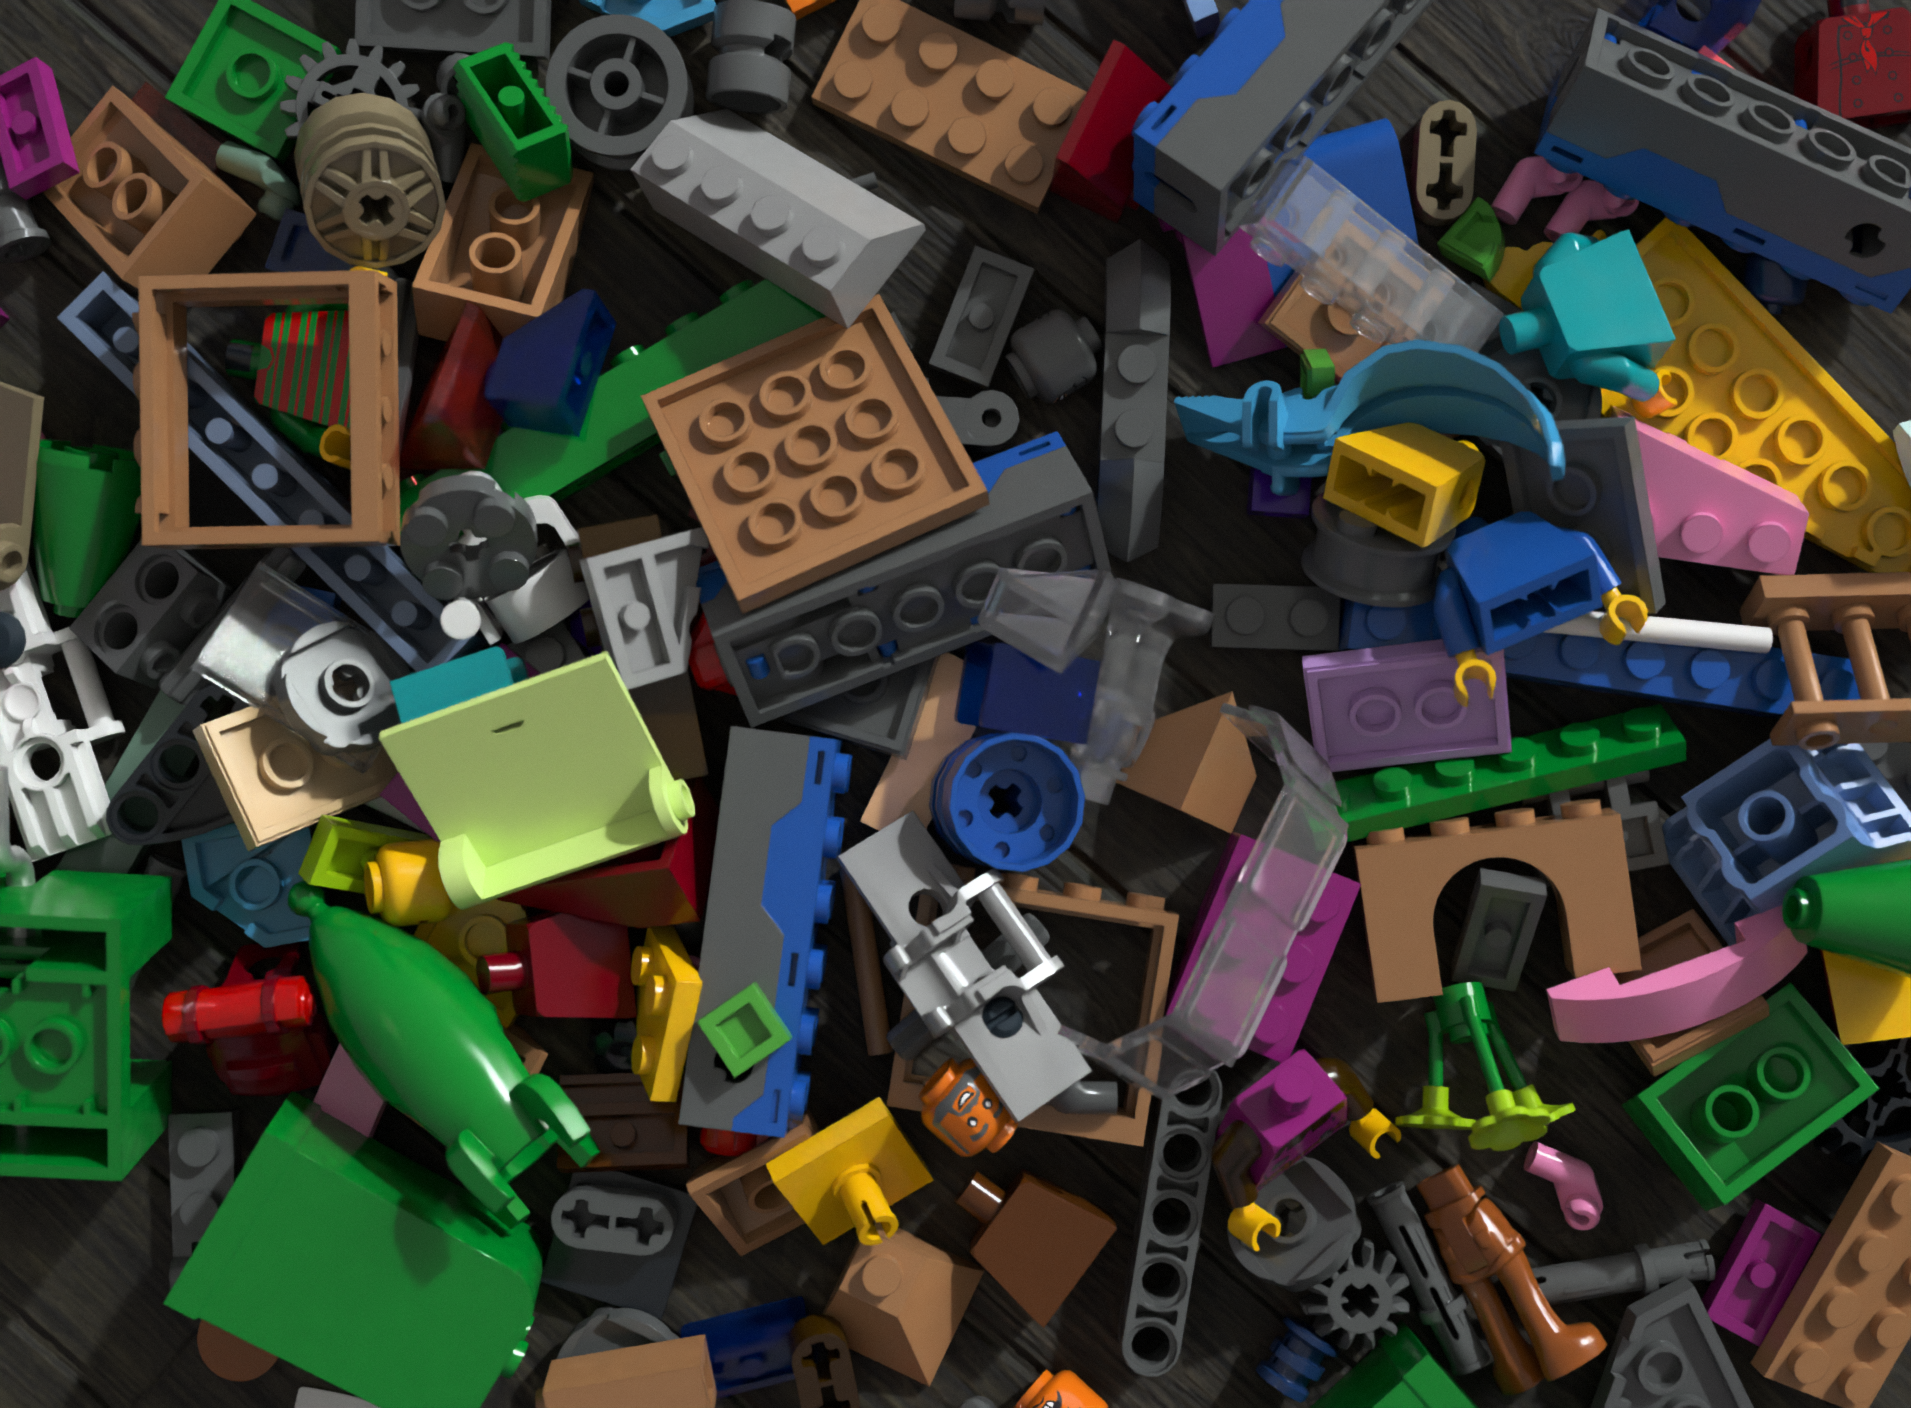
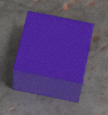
M1250 466L1247 514L1304 519L1309 515L1312 477H1299L1300 487L1297 494L1279 496L1272 493L1270 489L1272 476Z

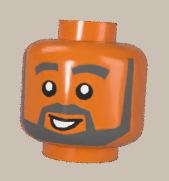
M971 1057L959 1063L954 1058H949L929 1078L918 1096L924 1103L921 1117L925 1127L962 1157L976 1155L985 1148L991 1153H996L1007 1143L1018 1126V1123L1014 1122Z

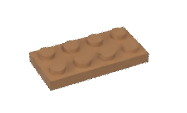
M859 0L811 98L813 105L1038 214L1051 188L1055 158L1087 92L900 0Z
M1879 1142L1875 1144L1751 1361V1364L1764 1377L1842 1408L1870 1407L1911 1337V1156Z

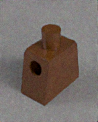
M1023 1168L1016 1174L1005 1191L976 1170L962 1186L954 1200V1203L981 1222L970 1238L971 1254L1035 1322L1043 1328L1117 1229L1113 1214L1106 1209Z

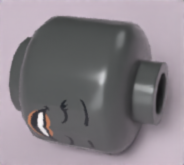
M1054 309L1016 330L1010 337L1011 352L1005 355L1004 359L1017 385L1028 400L1037 396L1043 402L1052 404L1089 384L1096 378L1098 368L1094 354L1103 350V346L1096 331L1085 316L1074 321L1066 311Z

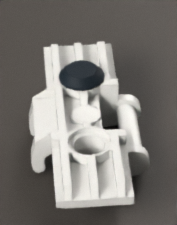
M28 561L24 573L17 582L9 588L0 591V765L8 767L9 799L28 855L32 862H36L113 835L106 822V809L110 800L92 746L121 736L126 731L122 720L114 719L91 649L69 629L70 627L55 632L52 631ZM63 650L89 727L88 729H76L75 726H72L71 720L57 719L49 702L42 676L54 672L53 667L55 665L52 655ZM54 747L60 756L61 764L59 771L50 780H42L32 770V755L36 751Z

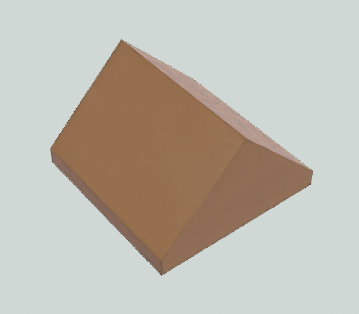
M809 1109L804 1111L802 1121L792 1120L785 1138L771 1136L739 1156L719 1155L696 1167L686 1183L689 1195L740 1256L805 1224L804 1220L774 1184L766 1163L820 1132Z

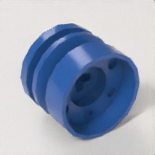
M990 733L965 740L943 758L932 778L929 808L937 833L951 851L974 864L995 869L1024 872L1050 864L1070 847L1082 825L1085 794L1077 768L1061 748L1036 735ZM1007 788L1008 791L1003 797V800L1009 806L1007 811L990 812L989 810L993 807L994 800L988 795L991 789L1005 790Z

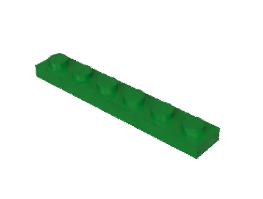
M1661 704L1645 708H1634L1616 715L1586 722L1572 723L1565 727L1524 737L1511 738L1512 752L1388 767L1378 772L1336 782H1326L1315 787L1291 792L1293 809L1308 846L1312 851L1366 838L1369 832L1399 827L1404 829L1686 761V740Z

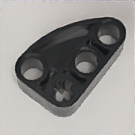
M220 678L211 681L191 699L112 798L106 809V822L110 832L119 841L128 845H149L190 838L232 823L234 821L192 730L201 724L212 721L209 716L213 713L214 707L207 701L209 696H212L217 702L224 695L231 697L236 702L232 708V713L267 700L235 679ZM185 745L191 748L199 759L197 773L190 776H180L173 773L165 761V753L168 747ZM134 796L149 799L158 811L157 823L151 826H138L132 823L127 818L125 812L126 800Z

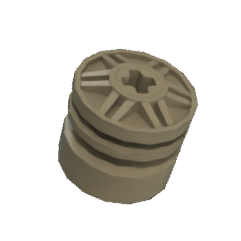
M368 93L335 97L313 110L298 131L294 159L309 231L324 250L348 264L375 269L403 264L425 251L441 230L446 204L427 132L415 115L391 98Z

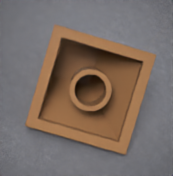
M874 1220L875 1227L883 1243L869 1246L862 1244L859 1239L857 1240L823 1314L832 1316L841 1323L849 1349L930 1387L984 1273V1268L899 1227L895 1234L888 1238L880 1222L877 1223Z

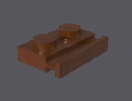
M686 1071L682 1073L676 1102L650 1101L640 1076L634 1073L560 1075L559 1085L580 1112L590 1129V1135L601 1152L587 1166L580 1168L558 1144L557 1169L561 1173L690 1168V1126L679 1124Z

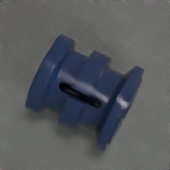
M1286 1314L1283 1322L1288 1329L1283 1338L1280 1336L1275 1337L1269 1346V1349L1273 1352L1272 1356L1268 1361H1260L1255 1370L1266 1382L1281 1393L1302 1403L1309 1395L1306 1387L1310 1380L1318 1381L1325 1371V1368L1321 1365L1326 1356L1337 1358L1340 1349L1327 1336L1320 1337L1312 1325L1291 1314Z

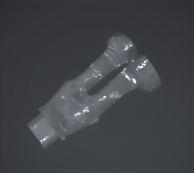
M1121 578L1115 579V587L1112 588L1109 596L1110 615L1100 671L1092 690L1084 693L1082 709L1078 714L1075 724L1077 727L1074 747L1071 748L1069 758L1076 765L1079 772L1085 799L1104 805L1109 804L1117 779L1127 781L1129 774L1120 769L1133 767L1143 751L1152 728H1154L1156 714L1153 711L1160 672L1169 648L1178 637L1204 636L1210 629L1215 616L1210 611L1176 600L1173 596Z

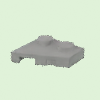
M702 527L579 560L604 650L608 652L627 690L687 672L692 643L689 626L691 620L697 614L701 588L696 587L702 549L708 548L709 545Z

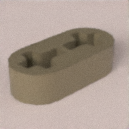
M1452 100L1439 101L1430 106L1416 124L1413 135L1410 185L1411 207L1419 220L1426 225L1434 227L1447 226L1456 221L1471 204L1474 189L1476 120L1470 109L1462 103ZM1442 118L1449 120L1450 130L1460 133V136H1456L1449 144L1447 157L1440 156V135L1430 133V130L1434 129ZM1440 171L1446 172V192L1456 194V199L1451 200L1444 210L1437 209L1438 203L1436 198L1426 196V192L1431 191L1437 184Z

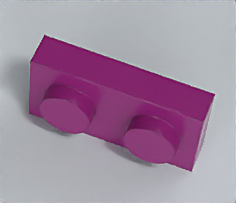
M37 57L0 75V154L9 189L25 200L80 173L53 70Z
M1756 1198L1721 1262L1715 1279L1711 1281L1702 1298L1711 1321L1760 1347L1822 1234Z

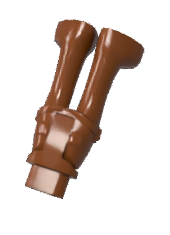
M1459 1163L1427 1177L1416 1185L1429 1207V1210L1423 1216L1429 1227L1433 1229L1440 1254L1448 1269L1449 1277L1454 1284L1461 1286L1477 1315L1494 1359L1492 1377L1501 1394L1506 1396L1525 1392L1537 1385L1544 1377H1546L1547 1381L1560 1378L1584 1365L1606 1348L1607 1344L1600 1331L1591 1322L1566 1325L1560 1320L1536 1281L1529 1261L1523 1251L1526 1246L1523 1237L1512 1228L1505 1216L1490 1199H1480L1485 1194V1190L1482 1185L1472 1187ZM1497 1275L1532 1343H1528L1522 1337L1513 1323L1491 1276Z

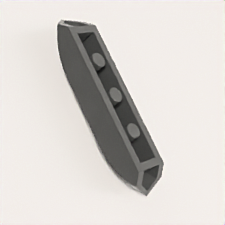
M1141 238L1107 258L1104 289L1096 508L1107 552L1125 562H1129L1158 548L1164 482L1171 308L1170 261Z

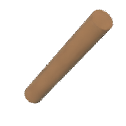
M839 866L868 1055L887 1054L893 1052V1048L886 1038L890 1027L872 910L842 866Z

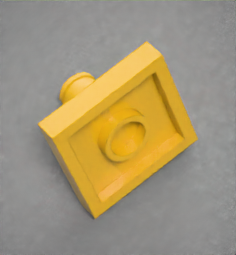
M880 1097L766 1163L776 1187L823 1245L854 1227L856 1228L857 1237L862 1244L872 1246L883 1243L875 1227L874 1220L877 1223L880 1222L886 1236L891 1238L897 1231L899 1224L889 1206L933 1181L924 1160Z

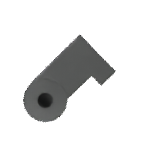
M995 390L982 391L972 398L936 396L966 452L989 453L999 451L1010 443L1017 431L1019 423L1018 408L1014 401L1003 392Z

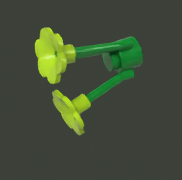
M1467 982L1442 988L1443 995L1433 996L1436 1010L1424 1014L1429 1034L1428 1086H1423L1422 1108L1412 1114L1395 1117V1126L1424 1129H1472V1133L1468 1137L1471 1148L1476 1150L1491 1148L1494 1151H1506L1519 1146L1522 1142L1536 1140L1547 1133L1546 1125L1576 1110L1572 1102L1563 1105L1543 1104L1534 1084L1527 1085L1500 1028L1493 1002H1487L1483 983ZM1449 1033L1452 1044L1473 1042L1490 1093L1485 1099L1491 1116L1476 1121L1462 1118L1449 1110V1087H1443V1034ZM1488 1036L1513 1087V1092L1503 1087L1487 1039Z

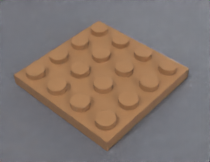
M876 294L849 329L825 316L641 396L646 411L743 614L989 505L988 491L880 294Z

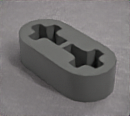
M578 1184L568 1189L556 1202L551 1214V1222L557 1238L565 1245L579 1249L643 1256L653 1255L661 1251L668 1244L677 1226V1212L668 1198L654 1191L596 1184ZM580 1200L588 1201L590 1213L610 1216L609 1222L592 1221L586 1231L577 1230V1220L567 1217L566 1211L573 1210ZM643 1207L653 1209V1219L663 1222L664 1228L655 1229L651 1238L645 1239L640 1237L641 1230L639 1226L620 1223V1217L637 1218Z

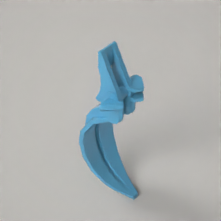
M1412 340L1382 346L1346 371L1338 385L1324 389L1313 399L1305 400L1301 387L1282 393L1278 383L1268 380L1253 384L1248 388L1243 399L1225 398L1216 395L1210 397L1207 395L1204 397L1197 396L1196 398L1194 396L1189 398L1187 396L1183 398L1179 396L1174 399V404L1188 442L1271 475L1272 484L1270 489L1272 493L1279 496L1297 494L1300 487L1299 477L1328 476L1335 438L1406 422L1420 424L1440 434L1474 435L1510 442L1530 450L1544 459L1550 467L1552 480L1564 479L1565 456L1563 445L1549 411L1532 392L1526 389L1500 363L1461 345Z

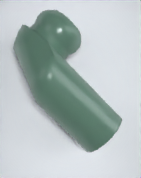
M226 141L221 144L216 154L217 167L221 171L251 182L265 191L257 203L260 213L282 224L289 222L294 208H300L301 204L300 191L270 156L233 141Z

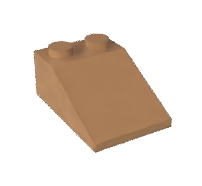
M114 86L108 90L70 137L80 173L43 191L45 196L116 274L137 289H139L138 276L208 274L231 245L241 237L245 228L257 215L226 182Z
M471 143L446 202L441 230L428 246L412 285L418 335L542 365L561 315L594 183V173L573 168L571 183L522 202L516 198L484 147Z

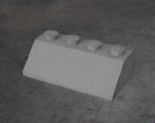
M729 109L671 120L630 169L654 211L849 329L926 231L924 223Z

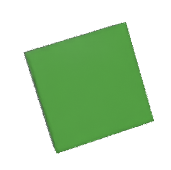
M756 981L697 1021L734 1078L790 1041L793 1037Z

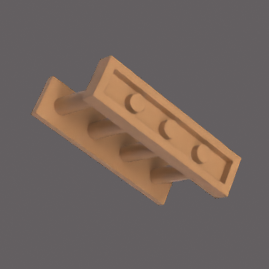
M1911 572L1759 576L1739 610L1742 624L1771 628L1774 635H1778L1795 700L1789 704L1770 732L1772 746L1799 745L1800 748L1805 750H1820L1834 744L1911 742V698L1890 699L1871 629L1899 628L1901 631L1908 632L1911 643ZM1835 630L1843 634L1861 700L1824 701L1806 631Z

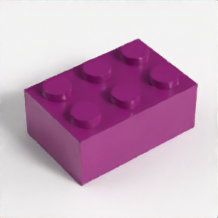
M1232 832L1170 978L1164 1013L1275 1061L1284 1062L1292 1054L1361 884L1243 834Z

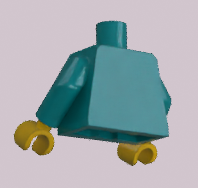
M1600 229L1591 236L1572 232L1562 234L1534 265L1533 277L1521 296L1523 311L1503 316L1500 319L1499 332L1505 350L1510 355L1539 348L1549 375L1558 380L1576 378L1580 383L1623 394L1630 398L1635 411L1646 419L1653 418L1676 406V398L1669 397L1662 387L1672 380L1670 371L1661 369L1654 373L1650 370L1657 365L1676 338L1630 231L1625 230L1608 238L1604 231Z

